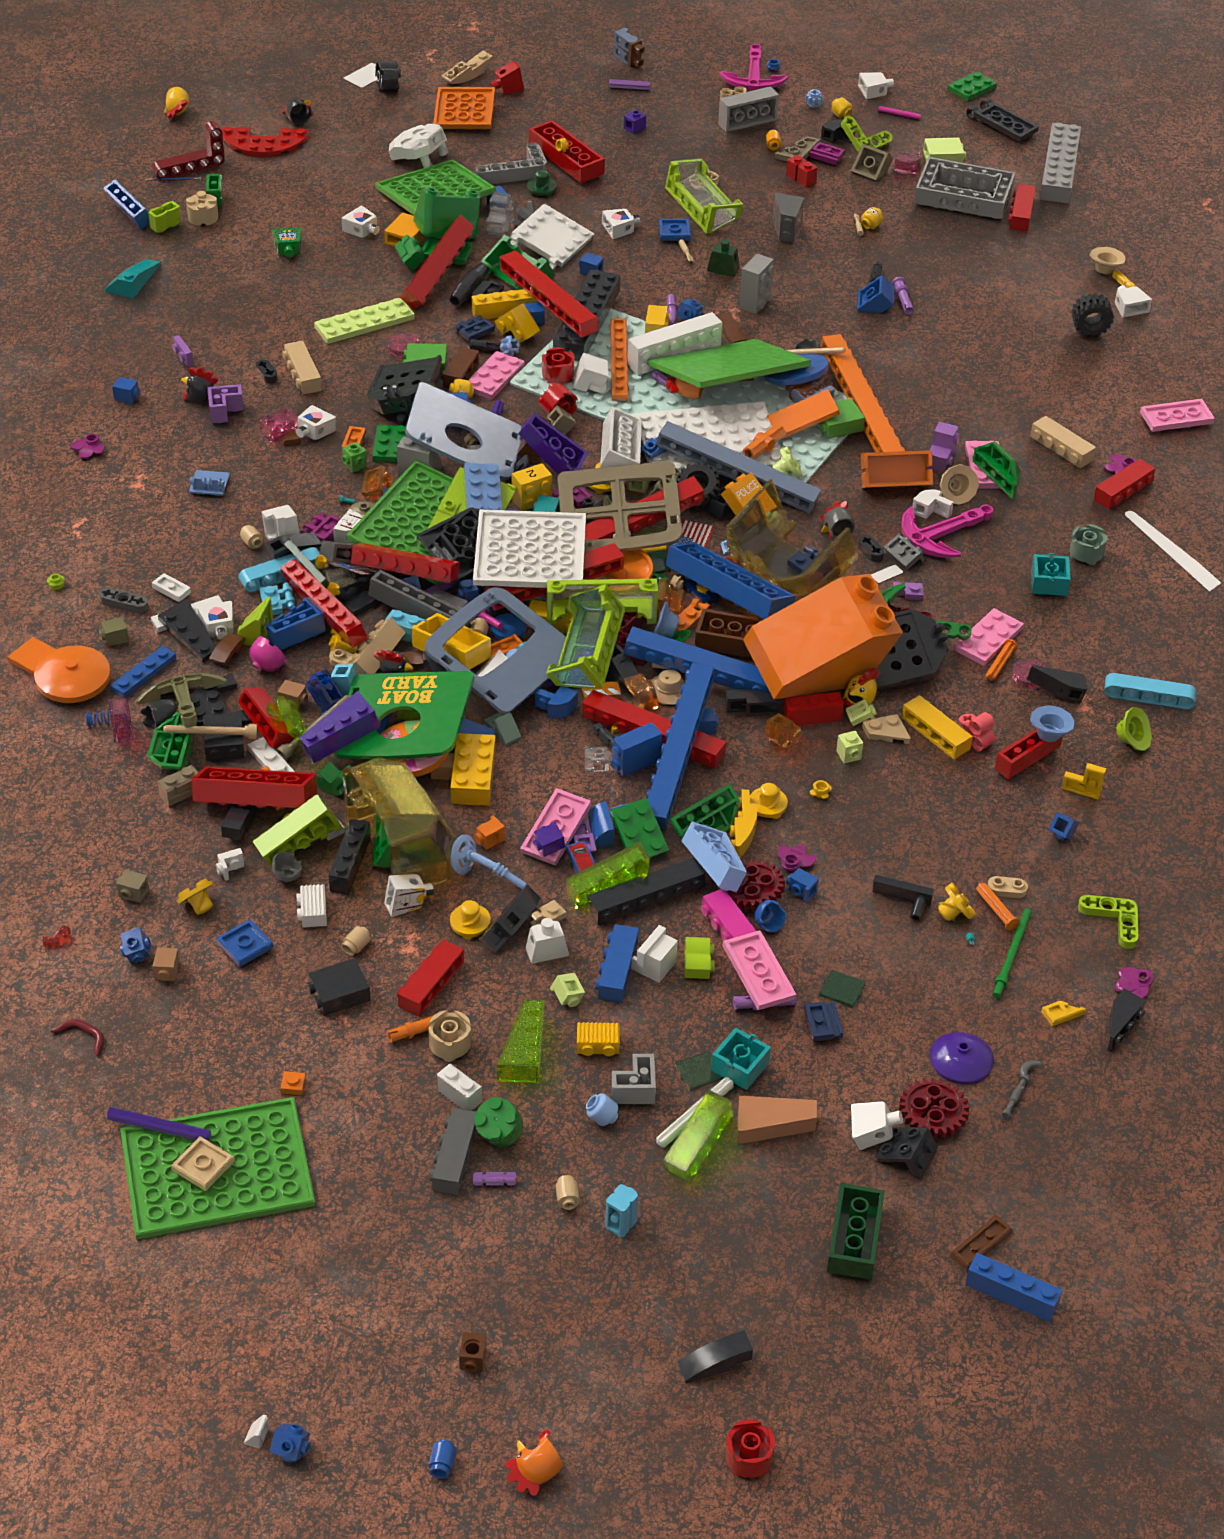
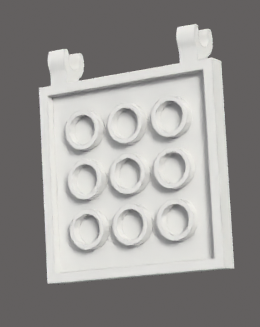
M543 204L512 232L510 239H512V245H517L520 242L547 258L552 270H554L557 265L563 267L593 239L594 233L552 209L550 206Z

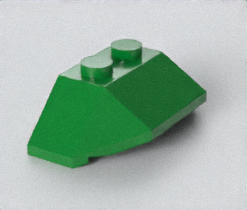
M995 441L974 448L972 462L1011 499H1015L1021 475V469L1015 459Z
M176 712L172 715V718L166 720L154 730L147 754L148 760L163 769L182 770L184 767H187L194 745L195 734L164 732L163 727L165 725L185 726L182 724L180 713Z
M728 784L669 820L680 837H684L691 822L726 832L734 823L740 799L731 784Z

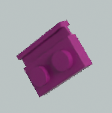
M818 142L810 151L809 157L836 165L845 155V150Z

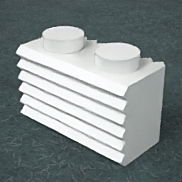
M325 885L300 886L301 893L297 894V906H301V909H297L298 921H302V928L327 926Z
M448 1064L437 1074L438 1092H441V1095L444 1094V1097L450 1099V1102L453 1101L454 1104L460 1106V1109L472 1111L482 1102V1087L452 1064Z

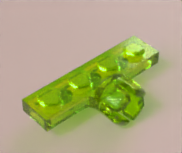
M284 696L274 697L276 704L269 702L266 707L267 713L278 722L284 721L288 733L302 744L299 737L306 732V729L302 725L303 721L300 718L301 714L297 710V704L292 699L288 700Z

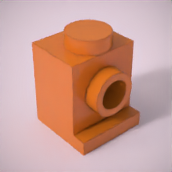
M492 815L488 822L482 823L477 827V833L473 835L474 840L478 845L487 850L505 840V826Z

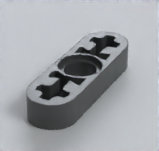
M103 588L99 591L100 603L135 613H144L149 608L148 599L144 596L113 588ZM122 599H128L125 602H120Z

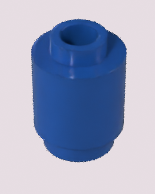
M443 1439L433 1444L428 1467L430 1474L435 1478L445 1479L453 1470L457 1448L451 1441Z

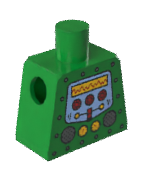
M301 227L272 229L273 244L278 255H285L290 258L300 254L302 246Z

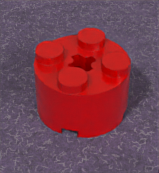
M560 347L548 349L546 354L543 353L542 376L547 380L548 384L554 382L569 383L572 381L574 376V354L571 351L566 352L565 348Z
M554 382L549 385L548 389L538 399L541 410L547 415L556 406H559L572 416L577 409L576 400L578 401V398L563 384H556Z
M752 1419L742 1420L734 1425V1428L727 1435L725 1459L735 1476L754 1478L769 1472L773 1463L775 1449L773 1432L769 1427L766 1428L761 1425V1422Z

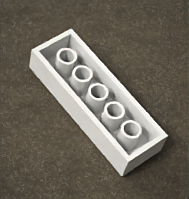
M711 312L629 338L628 366L638 376L657 370L647 365V359L720 346L722 321Z
M611 406L603 422L601 468L640 464L642 419Z

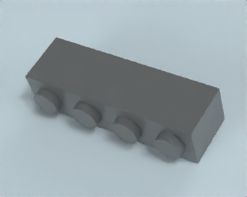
M452 1108L451 1115L446 1117V1132L441 1134L439 1144L441 1149L436 1151L434 1159L436 1166L435 1169L431 1168L429 1176L433 1191L459 1195L477 1132L474 1123L476 1111Z

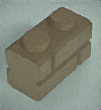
M192 765L184 767L182 770L157 781L159 796L168 807L193 796L192 778L198 774V771Z

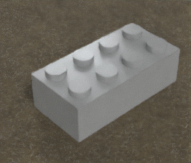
M770 86L720 98L718 124L725 132L775 121L777 120L779 94Z

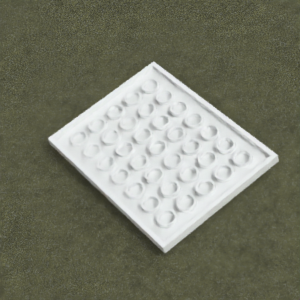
M764 402L634 413V416L642 419V446L651 437L656 439L665 423L669 421L743 454V448L753 442L758 432L765 433L772 427L767 417L769 414ZM779 442L775 443L771 452L764 451L754 460L772 467L782 457ZM669 450L655 458L645 454L647 463L670 461L680 471L683 467L687 468L688 464H694L693 461Z

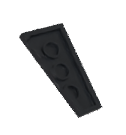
M188 599L158 615V620L202 663L209 659L215 649V645Z

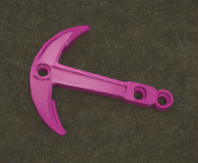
M752 44L750 46L748 78L738 77L737 73L720 72V76L727 83L735 87H744L749 91L770 86L772 88L778 87L789 77L788 75H771L770 79H760L761 45Z
M982 505L980 508L971 509L961 513L959 516L919 529L915 524L914 507H909L903 514L901 531L904 538L907 536L912 541L913 546L920 547L925 554L943 558L961 557L960 551L947 546L941 541L937 545L932 540L965 526H974L983 520H989L993 515V507Z

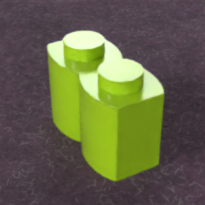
M174 201L167 202L161 207H156L148 212L150 228L157 233L164 232L169 227H175L181 222L180 205Z
M685 937V978L710 979V973H714V960H711V957H714V944H710V938Z

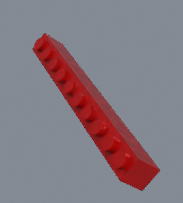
M513 251L500 256L501 271L580 337L598 331L599 320L597 316L557 285L555 281H552L546 274L541 272L539 268L524 258L523 255Z

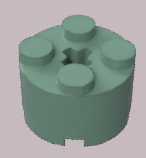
M1086 524V527L1081 528L1077 526L1072 533L1069 549L1070 557L1086 562L1089 565H1095L1097 561L1104 557L1108 536L1104 534V530L1096 525Z

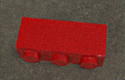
M839 692L784 698L783 716L787 727L842 721L844 704Z

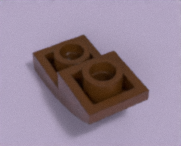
M228 633L218 643L209 657L211 662L228 666L233 654L239 653L245 637Z

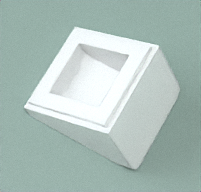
M262 1415L252 1423L244 1441L245 1445L259 1449L262 1447L269 1430L267 1415Z

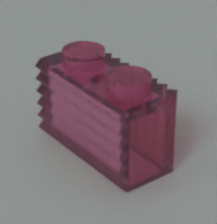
M128 699L110 700L109 711L114 742L132 741L133 732Z

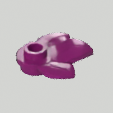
M91 433L86 435L85 439L75 441L70 446V449L78 450L79 457L87 459L94 453L101 454L104 446L101 444V439L98 435Z
M1110 454L1109 457L1112 462L1104 465L1103 468L1108 472L1116 474L1136 460L1131 457Z
M782 844L777 852L781 859L782 868L787 871H796L798 868L810 867L816 862L817 858L815 855H807L804 844L791 849Z
M1123 968L1118 971V975L1121 978L1115 985V991L1121 992L1125 988L1144 999L1149 994V987L1154 981L1153 973L1147 969Z

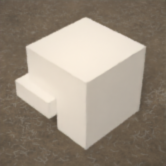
M583 353L574 371V388L586 392L589 387V390L604 394L608 378V361Z
M289 505L261 511L265 536L269 541L283 535L299 534L297 515Z
M658 925L637 950V957H632L631 969L660 983L677 962L678 940L666 935V928Z

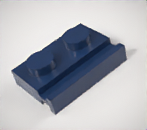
M834 1001L826 1004L825 1002L804 1004V1012L813 1042L831 1040L834 1037L843 1038V1029Z

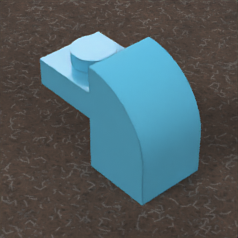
M335 665L331 676L322 677L318 686L319 693L337 694L339 699L348 695L352 680L357 675L354 665Z

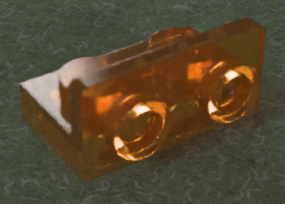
M383 465L365 471L361 492L364 498L375 496L378 493L383 495V488H390L392 480L390 472Z
M668 578L660 580L657 606L661 612L664 602L668 601L670 610L677 615L680 613L685 592L683 589L675 591L673 584H670Z

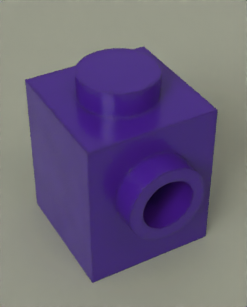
M636 109L624 115V129L635 134L646 128V115Z
M556 822L542 826L534 831L535 840H533V844L537 851L541 850L544 857L566 847L564 836Z

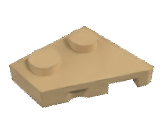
M898 714L862 721V728L868 739L884 740L887 742L898 739L904 740V744H910L911 738Z

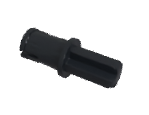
M487 339L485 341L470 340V349L484 350V352H501V342L487 341Z

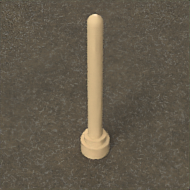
M844 347L792 349L787 351L794 354L824 355L843 354L846 352V349Z
M248 724L244 728L211 726L187 728L180 725H165L163 727L166 733L244 735L248 739H256L257 735L256 724Z

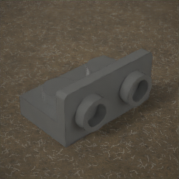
M898 534L884 546L885 551L907 570L918 560L921 563L925 562L922 549L918 546L914 547L912 541L907 536L904 538L901 534Z

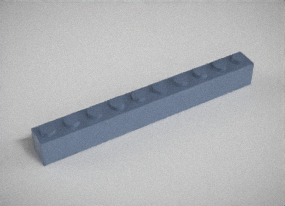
M667 421L659 432L657 446L697 462L700 465L701 462L705 463V466L710 465L711 470L715 469L716 472L735 481L743 473L748 475L752 472L769 496L810 514L818 502L821 489Z

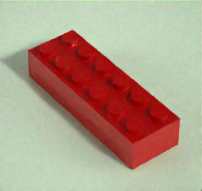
M553 120L529 129V143L539 144L546 158L578 182L584 183L605 174V158ZM561 138H565L569 143V147L564 153L556 149V141Z
M206 766L192 778L193 801H199L201 804L215 802L219 803V805H256L258 808L274 806L276 809L293 807L296 810L309 799L318 795L316 773Z

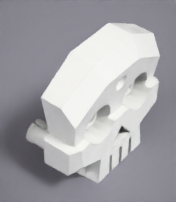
M419 125L402 132L389 144V154L391 160L420 158L423 168L432 166L428 154L437 148L440 156L448 153L445 145L447 138L440 125Z

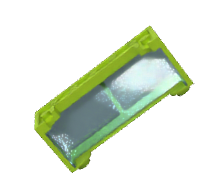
M607 584L570 595L567 610L572 615L558 666L550 664L546 672L549 679L556 686L599 689L604 686L625 612V607Z

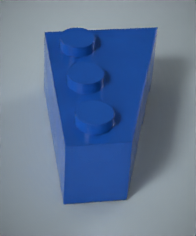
M304 598L302 604L298 607H291L290 612L285 616L281 614L266 624L269 643L272 646H277L280 650H284L296 643H301L308 638L318 636L326 631L323 613L307 598Z

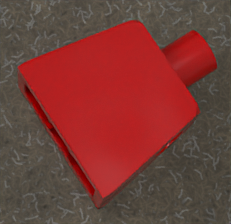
M515 61L496 70V80L489 83L490 87L499 89L504 95L524 90L521 69Z

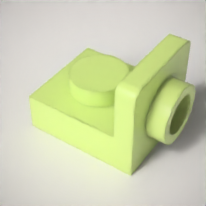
M866 699L846 708L853 726L869 718L875 719L874 715L877 714L873 704L869 705Z

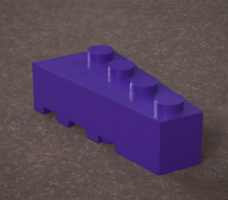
M535 413L525 421L518 433L558 475L561 472L580 470L588 454L586 450Z
M357 691L299 738L308 757L313 763H316L381 726L375 710Z

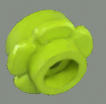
M52 574L47 579L49 587L53 590H59L64 586L65 578L62 575Z

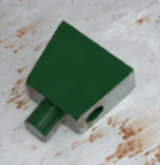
M722 239L711 252L707 271L735 277L740 269L738 249L730 246L728 239Z

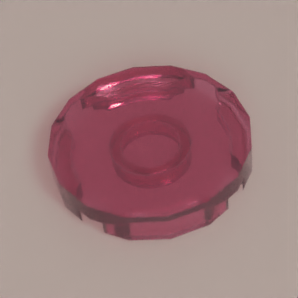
M398 333L388 338L387 349L391 354L401 356V354H404V350H407L408 343L419 344V341L412 334Z
M1035 659L1019 660L1013 666L1012 678L1016 683L1024 684V687L1037 688L1039 686L1026 680V677L1032 665L1047 666Z

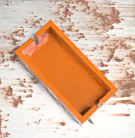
M932 450L861 454V469H865V472L861 473L862 488L933 485L932 469L926 470V467L932 466Z

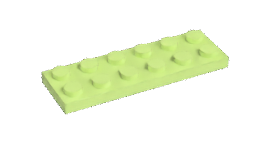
M395 298L387 302L314 322V327L325 342L330 344L414 320L415 314L402 299Z

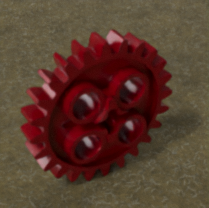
M751 859L749 864L742 861L747 874L737 892L726 891L739 909L744 907V912L751 908L755 912L756 908L765 900L777 902V898H782L781 893L785 892V879L783 873L780 872V868L775 869V864L769 866L768 861L761 864L760 859L757 863H754Z
M932 1077L931 1082H928L925 1078H923L922 1083L915 1080L914 1086L909 1084L908 1089L903 1090V1094L900 1096L899 1111H901L904 1118V1125L928 1127L933 1138L936 1140L938 1135L945 1139L946 1133L953 1137L954 1131L960 1132L961 1127H965L966 1121H968L970 1106L967 1105L968 1099L964 1098V1092L958 1093V1086L951 1088L950 1081L945 1085L943 1084V1079L935 1082L934 1077Z

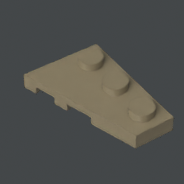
M807 136L795 142L794 146H787L783 152H776L775 159L787 161V159L795 155L807 159L810 151L820 142V139Z

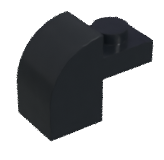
M831 120L822 125L821 139L830 143H834L838 139L850 144L852 143L841 126L842 120Z

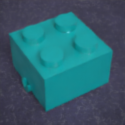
M1053 553L1048 555L1034 554L1031 566L1032 593L1067 596L1071 580L1069 556H1055Z
M735 1027L712 1054L711 1071L724 1078L729 1077L734 1084L747 1090L770 1063L771 1047L758 1040L755 1034L749 1035Z

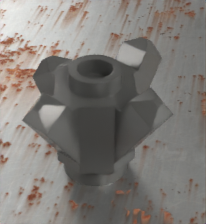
M532 201L527 202L526 208L516 209L518 218L513 220L515 226L521 225L535 212Z

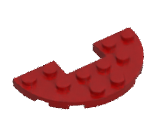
M227 126L221 128L223 142H226L230 149L235 152L239 150L243 152V155L254 157L279 156L284 151L292 152L298 149V145L304 144L309 137V129L303 128L280 129L278 137L272 135L251 136V128L246 127L232 128Z

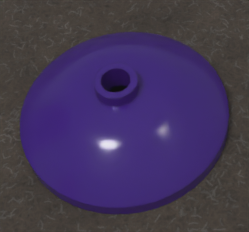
M952 1032L942 1035L933 1043L930 1050V1062L936 1073L945 1080L956 1084L977 1083L985 1079L993 1067L994 1057L988 1044L970 1033Z

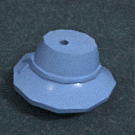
M668 601L664 602L654 633L672 638L678 628L680 617L670 610Z
M1051 705L1038 707L1031 713L1030 721L1037 728L1039 738L1046 742H1055L1062 735H1067L1074 729L1075 721L1069 712L1060 707Z

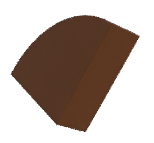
M296 429L287 432L284 436V445L301 443L300 437L296 434Z

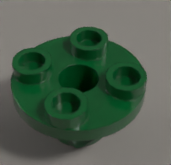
M546 170L536 171L535 177L527 182V190L531 196L551 197L557 189V183L551 179L550 173Z

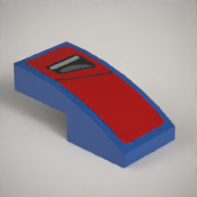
M583 840L567 845L566 852L574 865L573 870L580 883L583 884L599 879L600 876L586 842Z

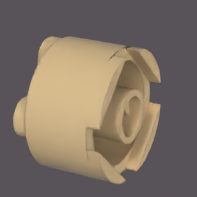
M199 191L196 195L186 199L190 223L201 226V223H206L207 226L218 220L216 197L206 194L205 191Z
M446 1010L435 1014L430 1019L428 1028L429 1047L436 1056L451 1062L468 1052L471 1048V1025L469 1018L459 1011L447 1013Z

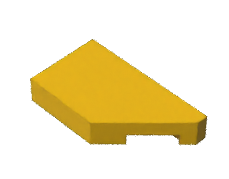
M1058 1001L1042 1007L1041 1012L1053 1027L1085 1015L1086 1009L1084 1007L1076 1008L1069 1006L1066 1002Z

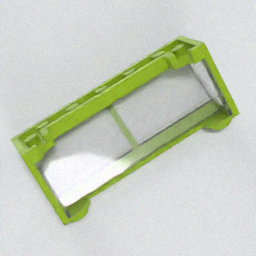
M702 159L671 161L665 188L706 234L713 233L741 217L743 203L739 199L732 203L707 176L708 166Z
M657 579L547 580V622L551 625H557V620L560 617L565 619V613H569L567 604L570 595L607 584L625 607V612H637L638 618L644 616L647 619V624H657ZM599 589L579 595V598L586 606L603 607L601 605V596L598 593ZM587 611L586 613H602V612H601V611Z

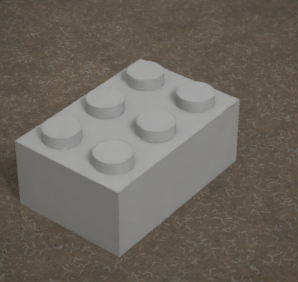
M756 254L742 268L740 309L757 314L771 300L774 259Z

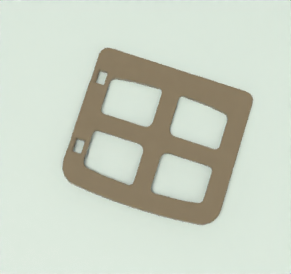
M665 461L566 471L558 475L560 512L586 513V520L607 517L614 519L616 538L585 540L584 552L615 543L621 552L675 544L681 539L682 524L676 471L673 462ZM672 477V482L666 483V478ZM660 480L663 483L664 499L627 503L624 483L627 481ZM607 483L611 485V505L574 508L573 491L575 489ZM666 513L668 526L666 531L633 537L629 536L627 519L630 515ZM676 518L677 523L671 524L670 519Z

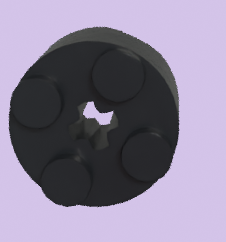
M378 61L375 66V77L378 80L375 81L377 89L399 90L398 78L401 77V70L398 69L397 61Z

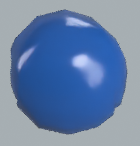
M765 900L758 906L755 912L756 923L767 932H777L785 923L786 911L780 906V903L774 900Z

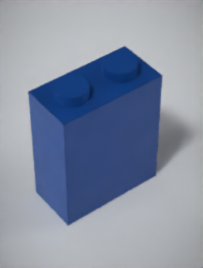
M651 722L613 738L611 761L613 770L618 772L621 777H625L657 763V760L661 759L662 733Z

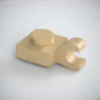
M553 900L531 914L534 920L530 924L532 926L539 925L545 918L560 921L566 918V911Z

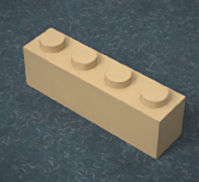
M298 341L284 344L285 351H282L284 361L287 360L288 370H291V375L295 379L297 388H300L302 394L322 391L321 377L304 342Z
M1044 416L1032 424L1030 437L1077 467L1082 468L1094 461L1096 451L1094 445L1049 417Z
M391 617L385 621L383 619L380 620L375 626L376 630L367 636L368 641L359 646L358 654L355 653L349 659L350 664L354 665L357 675L375 674L380 667V661L373 656L374 652H378V650L392 651L406 633Z

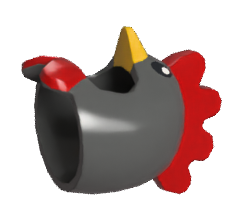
M843 501L841 504L837 502L832 508L828 507L826 514L821 516V520L824 522L821 533L829 532L830 539L836 544H839L840 540L851 536L855 530L854 519L847 510V501ZM832 531L837 532L838 535H833Z

